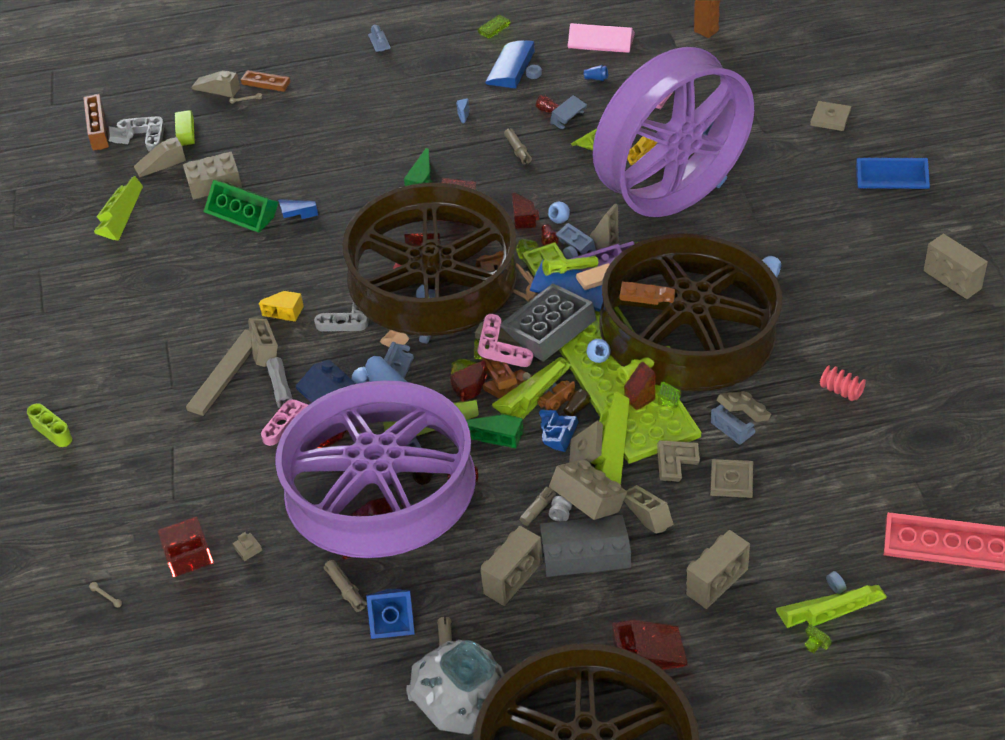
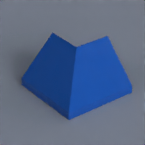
M386 589L366 595L371 639L415 634L410 590Z

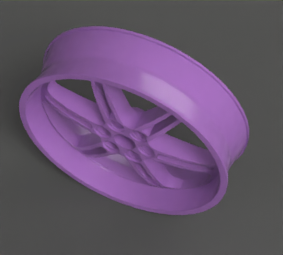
M676 48L652 58L637 69L621 85L600 119L593 144V162L599 179L609 189L622 194L628 206L644 216H668L697 203L724 179L745 147L754 117V99L750 86L742 76L732 70L724 69L715 56L701 48ZM705 75H719L721 80L719 87L695 109L694 80ZM675 91L671 120L666 124L647 120L651 112L668 95ZM713 123L708 135H703V132ZM641 126L656 130L657 133L643 129ZM637 134L658 142L648 153L625 171L627 157ZM665 166L663 180L644 188L630 189Z
M364 382L324 395L309 404L295 416L284 430L276 451L277 475L284 488L286 511L294 527L302 536L316 546L329 552L350 557L378 558L397 555L417 549L438 538L449 530L464 514L472 499L476 480L475 467L470 455V430L461 411L442 394L427 387L408 382ZM397 421L379 435L373 434L367 425L375 422ZM358 426V428L360 429V431H361L362 433H361V434H358V432H357V430L355 429V427ZM425 427H428L449 438L457 446L459 452L457 454H449L431 449L406 447V445ZM345 430H348L354 441V444L350 446L315 449L327 439ZM345 471L327 493L323 501L317 505L311 504L302 497L294 484V478L301 472ZM399 472L450 474L451 477L431 496L411 506L396 474ZM370 483H375L379 486L393 510L391 513L375 516H346L339 514ZM389 484L393 485L404 509L400 510L388 487Z

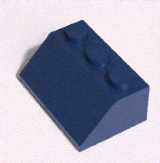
M328 359L314 364L298 382L296 389L312 403L328 393L356 383Z

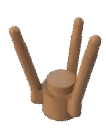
M516 264V267L528 281L529 285L526 288L527 295L516 289L513 290V293L525 298L529 302L539 294L530 291L534 278L529 271L525 272L519 264Z

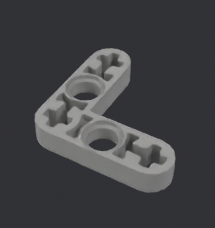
M161 117L123 119L117 123V128L125 129L127 122H130L131 129H134V134L146 133L145 144L149 152L163 140L164 122Z
M353 302L352 313H321L315 317L314 322L316 329L319 331H361L367 328L369 318L357 310L358 308ZM340 320H345V321H346V322L343 323V324H338V323H337V322L340 321Z

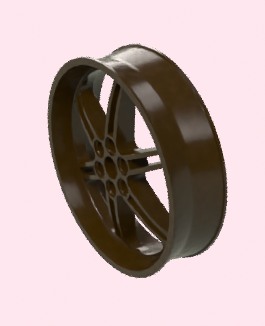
M420 183L391 190L363 206L354 215L345 230L342 244L343 256L348 267L347 284L353 302L370 320L399 333L436 336L455 333L476 326L484 321L486 315L495 314L504 306L516 285L517 267L514 257L516 232L514 224L508 213L499 203L482 192L469 187L450 183ZM428 220H433L434 239L428 240ZM437 220L460 222L476 227L478 230L450 244L441 245L438 243ZM423 221V244L421 246L414 247L383 235L397 227ZM497 240L503 247L504 256L502 264L496 271L490 272L461 263L492 241ZM367 249L374 250L385 258L402 265L370 279L363 278L358 272L359 260ZM443 282L473 287L460 293L440 297V285ZM420 283L424 285L425 298L406 297L390 292ZM429 289H435L434 298H429Z
M679 233L656 236L628 247L616 256L608 266L602 282V299L604 304L600 313L599 329L602 340H605L610 346V355L621 366L625 367L631 364V361L634 359L641 360L647 357L653 360L654 365L645 370L642 376H637L647 382L685 391L720 389L751 377L770 358L776 342L775 324L782 309V291L772 270L755 254L735 243L701 234ZM685 272L708 276L695 282L690 280ZM657 274L663 275L669 286L668 288L675 289L673 303L658 302V305L620 299L622 281L635 283ZM733 284L751 296L761 308L718 294ZM627 305L664 311L653 320L642 334L638 335L617 317L614 307ZM712 318L757 326L760 331L750 340L725 349ZM688 324L693 328L705 351L678 350L659 345L658 343L680 325Z
M571 644L542 651L525 659L509 670L494 685L484 700L475 723L473 740H494L495 733L503 726L512 727L537 740H561L562 738H569V740H604L602 739L604 737L611 738L609 740H633L661 724L671 726L678 740H699V733L695 715L688 699L676 682L660 667L638 654L614 646ZM582 681H589L590 712H581ZM594 681L623 686L647 697L654 703L627 712L607 722H600L595 717ZM576 682L575 719L572 722L564 723L545 714L518 706L529 697L547 688Z

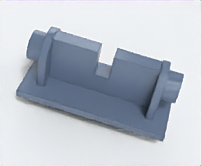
M373 25L368 36L375 51L390 49L383 30L380 31L378 25Z

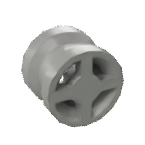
M562 496L554 497L551 503L552 507L549 510L550 518L558 522L567 521L572 503Z

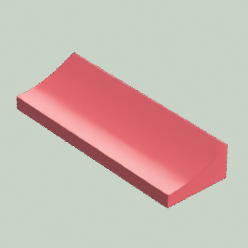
M888 512L885 526L884 555L1005 571V527Z

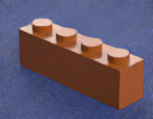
M695 0L694 32L707 38L718 32L720 0Z
M100 95L83 97L87 132L92 149L101 150L107 148L109 143L106 120Z

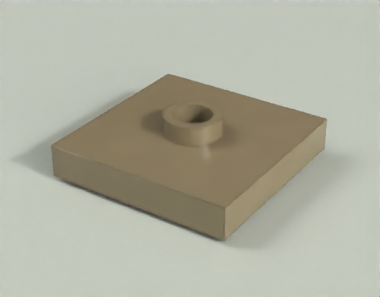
M818 101L811 119V126L844 131L851 106Z
M596 421L571 439L569 462L583 459L590 463L601 456L603 424Z
M712 459L710 496L752 498L753 461Z

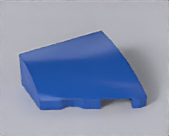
M278 200L284 218L301 215V219L318 216L315 201Z
M540 410L539 415L542 420L540 424L543 431L542 440L544 444L555 450L566 452L579 422L577 417L559 416L556 410Z

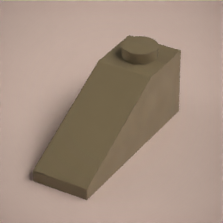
M223 70L198 78L192 85V89L234 97L239 91L240 85L237 73Z
M177 137L159 143L134 165L139 178L186 161L182 145Z
M614 204L608 210L590 235L596 250L619 244L617 204Z
M249 318L253 358L256 365L266 367V362L270 358L276 357L278 345L267 319Z
M637 485L626 490L627 494L624 502L646 528L654 533H661L674 525L667 502Z

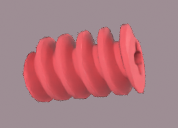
M828 365L821 376L820 386L823 388L827 387L829 391L834 390L835 394L841 393L842 397H848L850 401L857 400L863 393L866 380L863 379L858 383V376L851 380L852 373H848L845 377V370L837 373L838 367L835 366L830 370V365Z

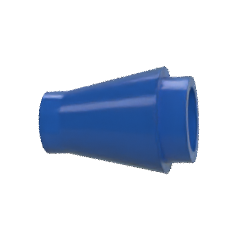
M600 65L584 69V78L604 81V79H608L607 66Z

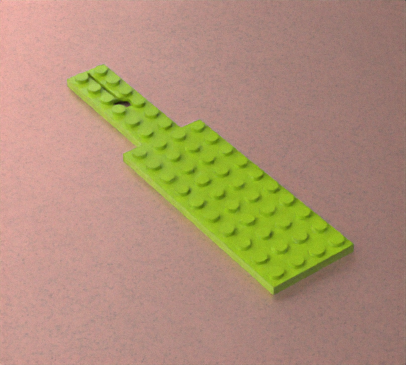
M556 243L522 253L523 260L534 277L543 259L557 260L560 257L565 258ZM618 306L614 307L617 317L634 332ZM595 311L596 320L559 349L563 358L571 364L570 369L582 389L590 395V402L599 416H601L605 406L611 407L616 391L629 398L624 457L628 464L657 454V443L659 440L690 442L701 438L702 432L680 399L676 398L677 395L674 390H671V388L665 389L666 387L663 388L662 386L652 384L637 376L631 378L628 383H624L619 378L617 372L618 367L621 365L611 355L602 363H595L588 358L586 352L588 344L594 339H602L599 329L601 311Z

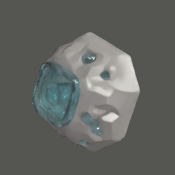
M469 640L447 641L413 664L409 694L439 730L471 734L474 732L477 716L484 700L494 685L504 676L501 666L494 660L491 652L481 647L478 643Z

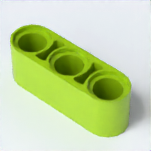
M191 110L175 112L176 137L182 146L195 144L194 119Z
M36 403L28 407L27 415L30 422L42 435L58 447H66L72 442L69 428L63 420L42 404Z

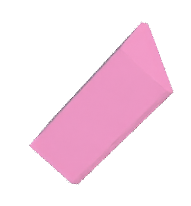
M570 24L568 48L630 53L634 30L627 27Z

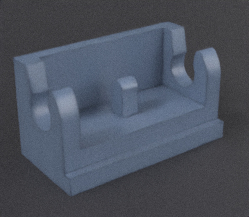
M573 95L552 111L550 123L560 129H564L565 126L560 121L566 124L577 113L583 114V109L587 107V104Z
M569 223L556 233L561 243L565 244L566 242L579 251L581 255L587 254L588 251H596L593 239Z
M392 342L384 360L405 379L414 356L411 353L402 351H409V346Z
M719 405L711 410V423L739 445L755 434L752 422L748 424L743 423L731 414L729 410L724 409L723 405Z

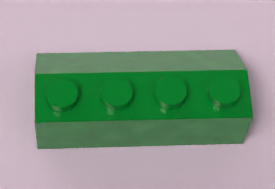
M213 180L204 212L260 233L274 218L279 202L229 183Z

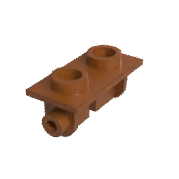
M499 251L490 256H480L476 259L475 267L490 272L495 271L494 266L497 265V268H499L502 264L504 251Z
M561 381L552 388V392L555 394L548 391L539 397L538 405L541 408L545 407L546 410H558L562 404L570 400L575 391V382Z

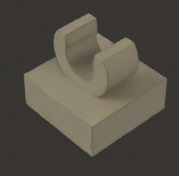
M242 533L238 536L239 540L233 543L234 549L244 561L262 551L261 545L251 533Z

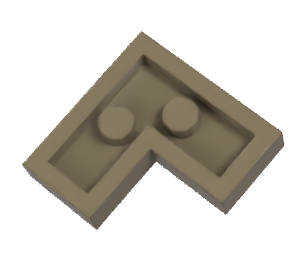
M746 391L722 393L717 398V401L730 412L744 411L755 422L768 421L771 416L766 407L756 402L752 395Z
M660 440L657 443L660 481L680 482L682 479L681 464L698 465L700 462L698 443Z

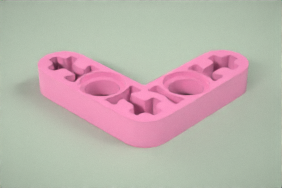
M495 314L486 315L478 345V354L487 359L512 365L530 366L533 359L532 351L497 342L501 318ZM485 334H491V335H493L494 337H493V338H489V337L485 336ZM501 351H506L510 355H504Z
M297 400L286 401L262 430L261 436L264 444L269 446L277 444L289 423L308 404ZM280 420H286V423L283 425L277 424Z

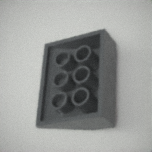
M551 284L500 323V325L523 348L532 351L534 357L545 361L596 320L593 302L558 285Z
M623 515L606 516L596 520L587 518L540 524L546 577L631 568V549Z

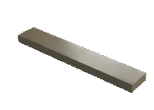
M245 329L190 400L186 406L187 411L204 416L252 352L249 330Z

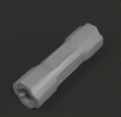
M275 357L270 358L266 364L273 384L277 406L281 408L286 401L293 399L288 387L282 359Z

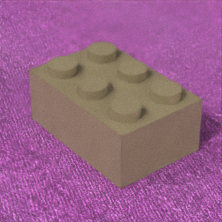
M232 152L183 164L193 199L208 196L213 180L242 187Z
M943 233L928 244L924 271L954 290L957 294L968 299L982 289L988 261Z
M583 459L556 466L549 485L551 489L593 520L618 513L627 494V491L619 483L606 477L605 473L596 470L588 461Z
M519 526L509 534L502 546H498L492 557L484 561L481 566L483 592L486 596L503 606L508 603L543 563L541 537L522 526Z
M728 530L724 535H720L714 545L706 548L697 561L691 562L687 567L686 595L705 609H708L748 570L750 543L731 530Z

